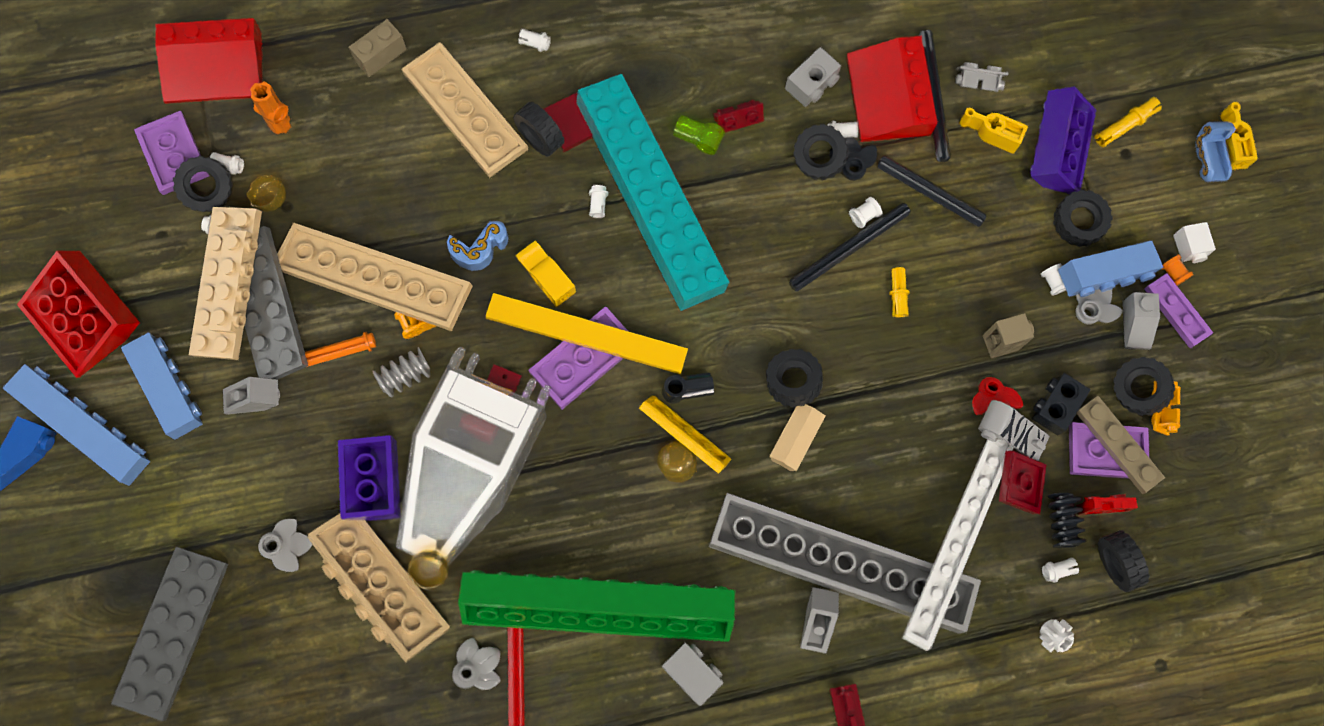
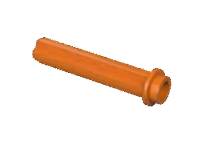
M363 332L362 336L306 351L305 355L308 366L364 350L370 352L372 348L376 347V341L373 333Z

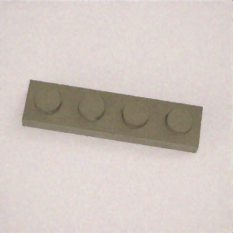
M1099 396L1078 410L1076 414L1142 494L1148 492L1165 478Z

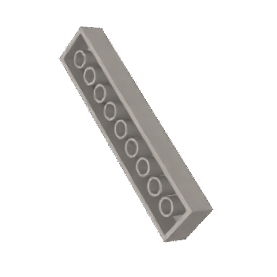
M728 493L724 499L709 544L710 548L909 617L913 614L934 565ZM961 574L940 624L941 628L958 634L967 632L981 580Z

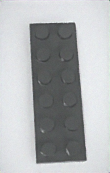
M263 226L259 228L258 248L255 252L254 273L251 278L250 298L245 315V329L258 377L278 380L307 367L308 362L271 230Z
M178 547L175 548L111 704L166 721L229 564Z

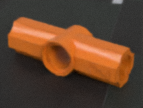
M266 82L254 83L250 88L251 99L254 102V111L264 118L272 132L277 135L287 133L291 128L290 118L287 114L288 106L280 102L271 85Z

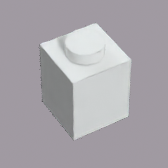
M1207 222L1184 226L1174 234L1182 262L1192 260V263L1202 262L1208 259L1207 256L1216 250Z

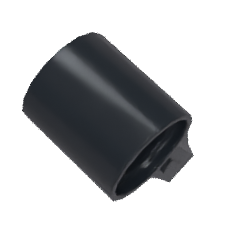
M711 373L682 377L679 375L669 376L662 389L663 398L669 403L676 404L685 399L714 395V383ZM676 385L680 388L681 392L673 394L669 391L668 387Z

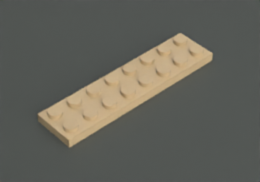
M296 223L292 224L277 254L283 273L449 331L453 330L472 289V284L468 281Z

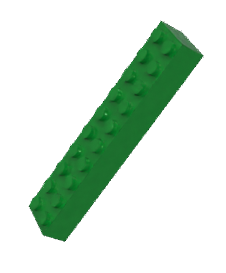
M474 570L470 573H462L458 600L462 625L729 642L735 620V590H730L723 586L701 588L699 585L691 584L684 587L674 586L671 583L647 584L643 581L623 583L615 579L594 581L587 577L577 580L566 579L563 576L546 578L535 574L515 576L507 572L486 574L483 571Z

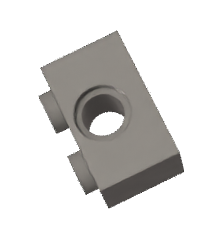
M820 47L788 77L785 89L806 107L810 102H817L823 95V90L827 86L831 88L838 81L841 65ZM810 77H816L819 81H814Z

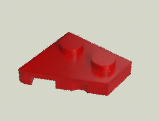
M1126 494L1109 496L1110 498H1100V496L1084 498L1085 502L1076 505L1083 508V511L1077 513L1078 515L1128 512L1138 507L1136 498H1126Z

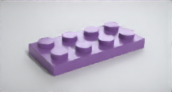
M604 307L590 319L593 322L628 331L607 307ZM563 341L528 371L562 410L623 358Z

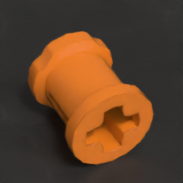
M1180 254L1164 263L1161 269L1168 273L1176 285L1181 284L1194 275L1181 262L1180 259L1182 257Z

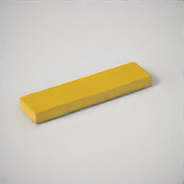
M652 395L639 407L640 410L718 474L732 460L656 396Z

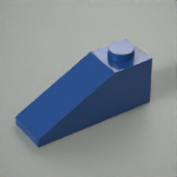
M17 416L0 447V491L45 456L47 451L54 445L56 432Z

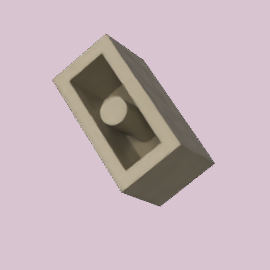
M388 19L349 46L354 61L368 77L407 50L402 35Z
M1025 313L996 321L983 335L990 357L995 358L1019 351L1034 338V327L1032 322L1027 319Z

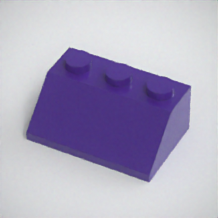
M391 435L338 440L341 519L375 521L401 518L397 441Z

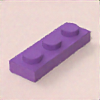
M1165 274L1144 288L1147 293L1159 294L1160 310L1189 348L1194 347L1213 334L1212 330L1168 274Z

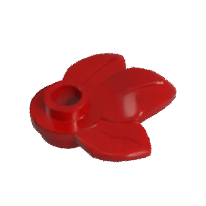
M994 377L984 378L980 382L978 387L979 393L972 400V407L976 415L986 413L992 400L1005 403L1013 409H1021L1023 407V401L1018 392L1003 386L1002 382ZM988 386H992L996 391L990 390Z

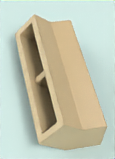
M806 404L801 407L796 406L770 454L771 460L789 471H797L825 415Z

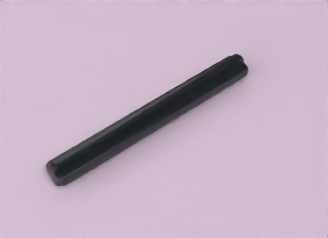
M883 156L877 166L879 169L976 226L980 227L987 216L985 213L893 159Z

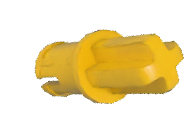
M895 267L892 268L893 290L889 292L892 296V316L905 317L909 316L907 300L910 291L906 290L905 268Z

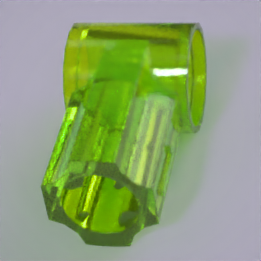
M683 115L679 117L673 132V136L695 144L701 152L708 155L716 154L725 134V130L717 124H703Z

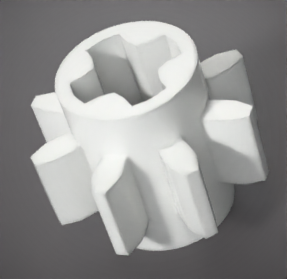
M1056 619L1048 620L1040 629V638L1043 640L1041 644L1049 652H1052L1054 649L1057 652H1065L1074 642V633L1071 632L1072 627L1065 620L1060 622Z

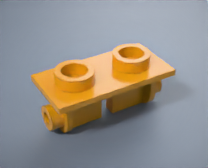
M1154 381V390L1152 392V395L1157 390V381ZM1174 381L1175 391L1173 392V400H1170L1167 408L1165 407L1161 412H1156L1152 415L1153 430L1167 436L1169 433H1177V428H1180V409H1171V405L1180 404L1181 387L1178 386L1176 381Z

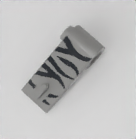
M996 400L990 402L978 427L982 432L981 436L993 442L996 439L1004 440L1021 454L1039 461L1043 450L1046 449L1045 445L1050 437L1015 409Z

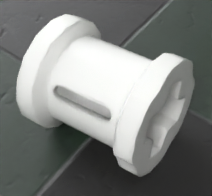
M869 197L857 209L852 208L849 211V215L857 227L863 228L866 222L872 218L880 217L882 210L878 202L874 198Z
M1062 264L1054 265L1041 273V276L1046 278L1051 288L1050 293L1052 296L1066 290L1058 271Z

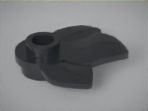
M854 137L846 138L849 154L847 162L842 168V173L847 179L856 181L864 176L867 168L874 165L877 158V148L875 145H871L862 149ZM833 148L829 152L830 159L833 156ZM854 167L857 169V172H852L849 168Z

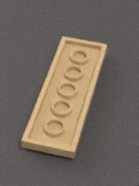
M441 42L402 68L406 78L489 178L528 150L526 143Z

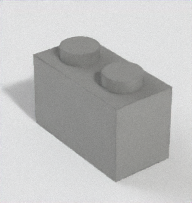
M685 643L662 668L698 706H701L723 684L719 679L722 674L712 663L707 666L700 659L703 654L694 644L688 646Z

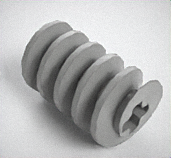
M417 347V356L412 351L408 352L409 360L399 356L400 365L390 361V370L383 365L380 366V375L372 370L381 389L388 396H394L393 388L401 393L403 391L402 383L409 388L412 387V378L420 383L421 373L427 378L431 376L430 367L419 347Z

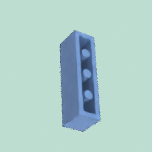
M1148 241L1073 259L1059 268L1058 271L1069 297L1078 294L1080 297H1085L1093 294L1098 289L1101 292L1113 289L1118 284L1121 287L1133 284L1138 279L1141 282L1148 281L1155 277V272L1162 269L1163 265L1153 242Z
M147 333L121 347L167 436L175 440L203 425L199 418L202 412L195 402L190 401L188 394L191 393L184 380H179L176 374L179 372V369L173 359H168L165 353L168 351V348L161 337L156 338L151 333Z

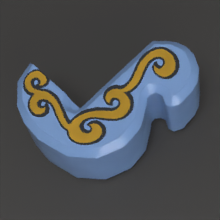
M1208 122L1201 128L1197 136L1196 153L1203 164L1200 175L1205 182L1227 181L1232 174V166L1226 146V139L1230 138L1236 130L1231 122Z
M489 221L470 248L449 235L447 240L448 250L454 262L460 267L470 271L482 270L491 263L495 246H498L500 250L506 247L508 233L502 222Z

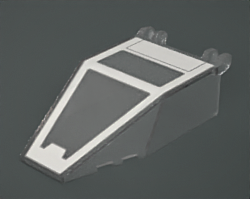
M459 347L452 355L412 436L396 546L397 549L443 570L455 560L472 539L503 509L546 420L545 405L550 392V386L544 385L536 403L529 400L536 386V380L532 378L529 380L523 396H520L473 375L472 373L480 357L476 353L470 357L465 371L458 368L465 355V349Z

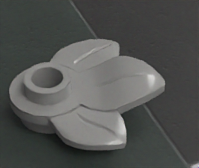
M1098 289L1093 294L1085 297H1080L1079 294L1076 295L1078 301L1076 316L1084 324H1094L1097 321L1110 323L1116 320L1123 312L1118 306L1110 304L1112 289L1101 292ZM1085 309L1089 310L1090 313H1091V316L1086 315V313L1084 312V310H1085Z
M284 519L278 522L272 532L262 536L258 544L261 555L272 559L277 569L286 572L299 570L297 557L308 552L313 545L309 541L308 536L296 532V519ZM272 541H276L277 547L271 551L269 544Z
M474 638L466 640L457 651L458 664L454 667L452 673L454 683L464 689L475 686L481 690H488L495 687L500 682L499 676L493 671L499 662L500 650L493 647H485L479 650ZM463 670H469L471 672V677L464 678L461 675V672Z

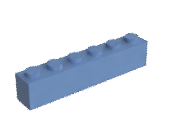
M24 364L3 389L116 480L130 486L151 462L143 456L146 451L134 442L129 445L124 441L127 436L117 428L113 427L110 430L105 426L107 422L105 418L96 412L90 414L85 410L88 405L76 396L71 399L66 395L69 390L56 381L53 384L47 380L50 375L38 366L33 369Z

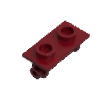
M752 99L749 102L738 104L736 110H734L733 106L721 110L717 109V112L713 113V118L718 125V134L764 122L763 102Z
M851 684L831 688L830 692L837 725L865 726L857 685Z

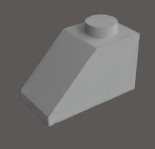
M1134 292L1123 301L1125 349L1150 350L1152 348L1160 319L1159 294Z
M248 377L223 389L224 414L266 411L279 405L280 391L278 389V380Z
M812 588L806 609L800 648L827 653L839 614V593Z

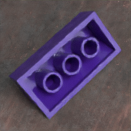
M1076 87L1048 91L1047 99L1044 103L1043 119L1039 127V139L1035 146L1034 163L1031 166V177L1039 185L1067 194L1081 190L1096 109Z

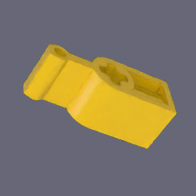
M1232 102L1220 116L1224 122H1231L1236 128L1230 138L1226 139L1232 170L1247 169L1258 159L1252 130L1247 123L1241 121L1239 112L1241 106L1238 102Z
M972 108L966 109L959 122L962 127L968 126L977 130L980 139L1012 154L1020 146L1028 128L1027 125L1001 114L990 113L986 117L975 112Z
M536 241L516 254L518 261L525 267L535 283L556 308L576 293L575 285Z

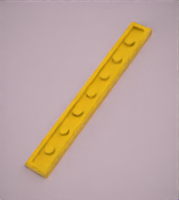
M495 293L492 295L485 316L486 319L677 374L682 372L688 348Z

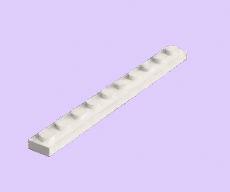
M1004 440L986 441L902 637L926 651L932 646L1002 477L1005 451L1013 450V447Z

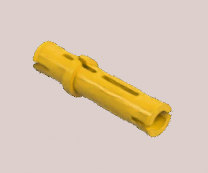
M1152 97L1141 106L1133 107L1130 109L1129 114L1100 133H1097L1095 139H1100L1096 143L1100 147H1105L1136 125L1144 124L1147 118L1162 109V106L1159 105L1161 103L1158 99Z

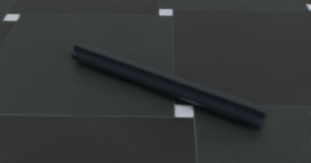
M922 30L919 36H922L937 118V125L933 130L936 159L938 162H947L951 158L933 33L931 30Z
M901 203L790 279L789 284L794 291L801 290L906 218L911 212L910 208L906 203Z

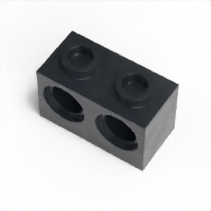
M1063 373L1058 378L1053 377L1045 388L1048 393L1045 398L1041 397L1033 408L1036 413L1032 420L1057 436L1067 430L1091 390L1066 373ZM1061 388L1068 391L1069 398L1062 395ZM1049 408L1053 409L1056 412L1057 418H1053L1049 415Z

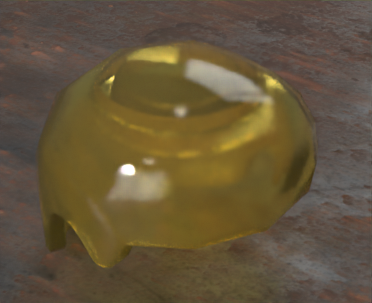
M263 175L257 177L251 183L247 196L253 208L263 212L276 211L282 206L286 198V191L279 178L272 175Z
M679 441L665 444L658 453V467L667 480L671 482L682 483L687 481L697 471L696 455Z
M431 549L419 551L412 557L408 566L409 577H411L414 584L422 589H434L444 584L449 571V565L444 555Z

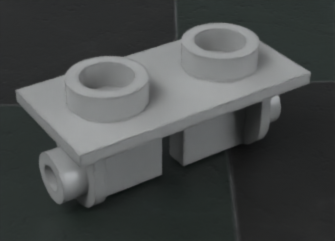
M964 63V66L956 68V70L961 71V74H957L955 83L959 84L960 87L977 89L978 80H982V90L998 92L999 90L1003 91L1005 81H1001V79L1007 76L1008 73L1001 72L1002 68L988 66L987 70L979 69L978 64Z

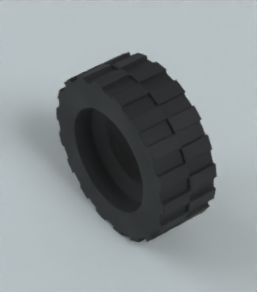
M528 102L513 115L514 123L519 132L540 154L548 157L564 144L565 139L558 125L544 109L534 102Z
M825 124L812 125L810 128L803 130V133L797 137L798 140L794 144L795 151H793L795 162L804 175L814 180H826L827 178L835 177L837 173L842 171L849 154L846 140L841 132L834 129L833 126H826ZM817 141H826L833 148V156L825 164H816L810 159V147Z
M203 156L192 157L186 162L183 161L180 164L181 166L176 169L175 177H173V190L176 192L178 200H181L183 205L191 208V210L201 212L212 211L213 207H222L232 194L233 182H231V175L226 170L227 168L215 159ZM198 172L211 174L216 182L214 192L206 197L196 195L190 186L193 175Z
M1074 191L1062 200L1054 212L1053 225L1056 227L1055 231L1061 236L1062 240L1067 241L1070 245L1087 247L1092 243L1095 244L1108 232L1112 225L1113 215H1111V207L1108 206V202L1101 195L1095 194L1093 191ZM1076 208H1086L1091 211L1094 216L1093 226L1089 229L1077 228L1071 220L1073 210Z
M789 349L788 351L780 352L777 356L775 355L772 361L768 363V370L766 369L767 388L770 395L774 397L776 402L790 407H801L813 402V399L819 396V392L823 387L822 366L818 363V359L812 356V353L805 352L802 349ZM790 368H800L807 374V381L799 388H790L782 381L783 373Z
M1146 357L1134 358L1128 363L1125 362L1122 365L1123 367L1118 369L1113 381L1115 384L1113 387L1114 392L1121 405L1127 408L1129 412H1134L1141 416L1153 415V413H1159L1163 408H1167L1170 400H1173V392L1175 391L1174 380L1169 369L1161 361L1158 362L1154 358L1149 359ZM1146 374L1154 377L1157 381V390L1151 397L1139 398L1132 393L1131 384L1137 376Z
M1119 530L1099 539L1098 552L1100 553L1101 561L1109 577L1121 591L1129 592L1149 582L1150 575L1146 560L1140 548L1128 533Z

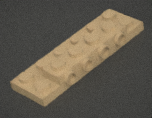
M213 207L189 349L190 356L239 360L243 328L246 323L247 303L250 298L251 278L254 273L255 252L258 248L257 240L262 211L258 209Z
M340 514L308 534L309 541L323 557L324 565L322 569L329 579L336 578L340 583L338 589L341 595L346 600L351 598L357 605L355 612L363 621L368 619L373 625L371 632L379 642L384 640L387 644L391 643L405 662L409 661L449 630L450 626L365 520H342Z

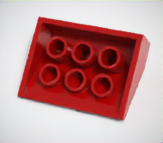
M254 18L156 24L155 46L164 103L251 98L250 88L254 83H262V32Z
M922 36L896 38L846 55L860 142L930 136L937 125V118Z
M56 251L17 304L76 378L84 375L123 344L140 324L81 251Z

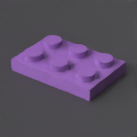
M181 111L134 129L159 192L162 195L174 191L173 177H175L176 169L181 166L180 164L183 161L186 162L189 158L201 156L185 116ZM207 172L196 173L191 178L190 184L208 177L209 174Z
M1072 422L1069 425L1070 474L1129 478L1085 423ZM1124 426L1149 457L1148 428Z

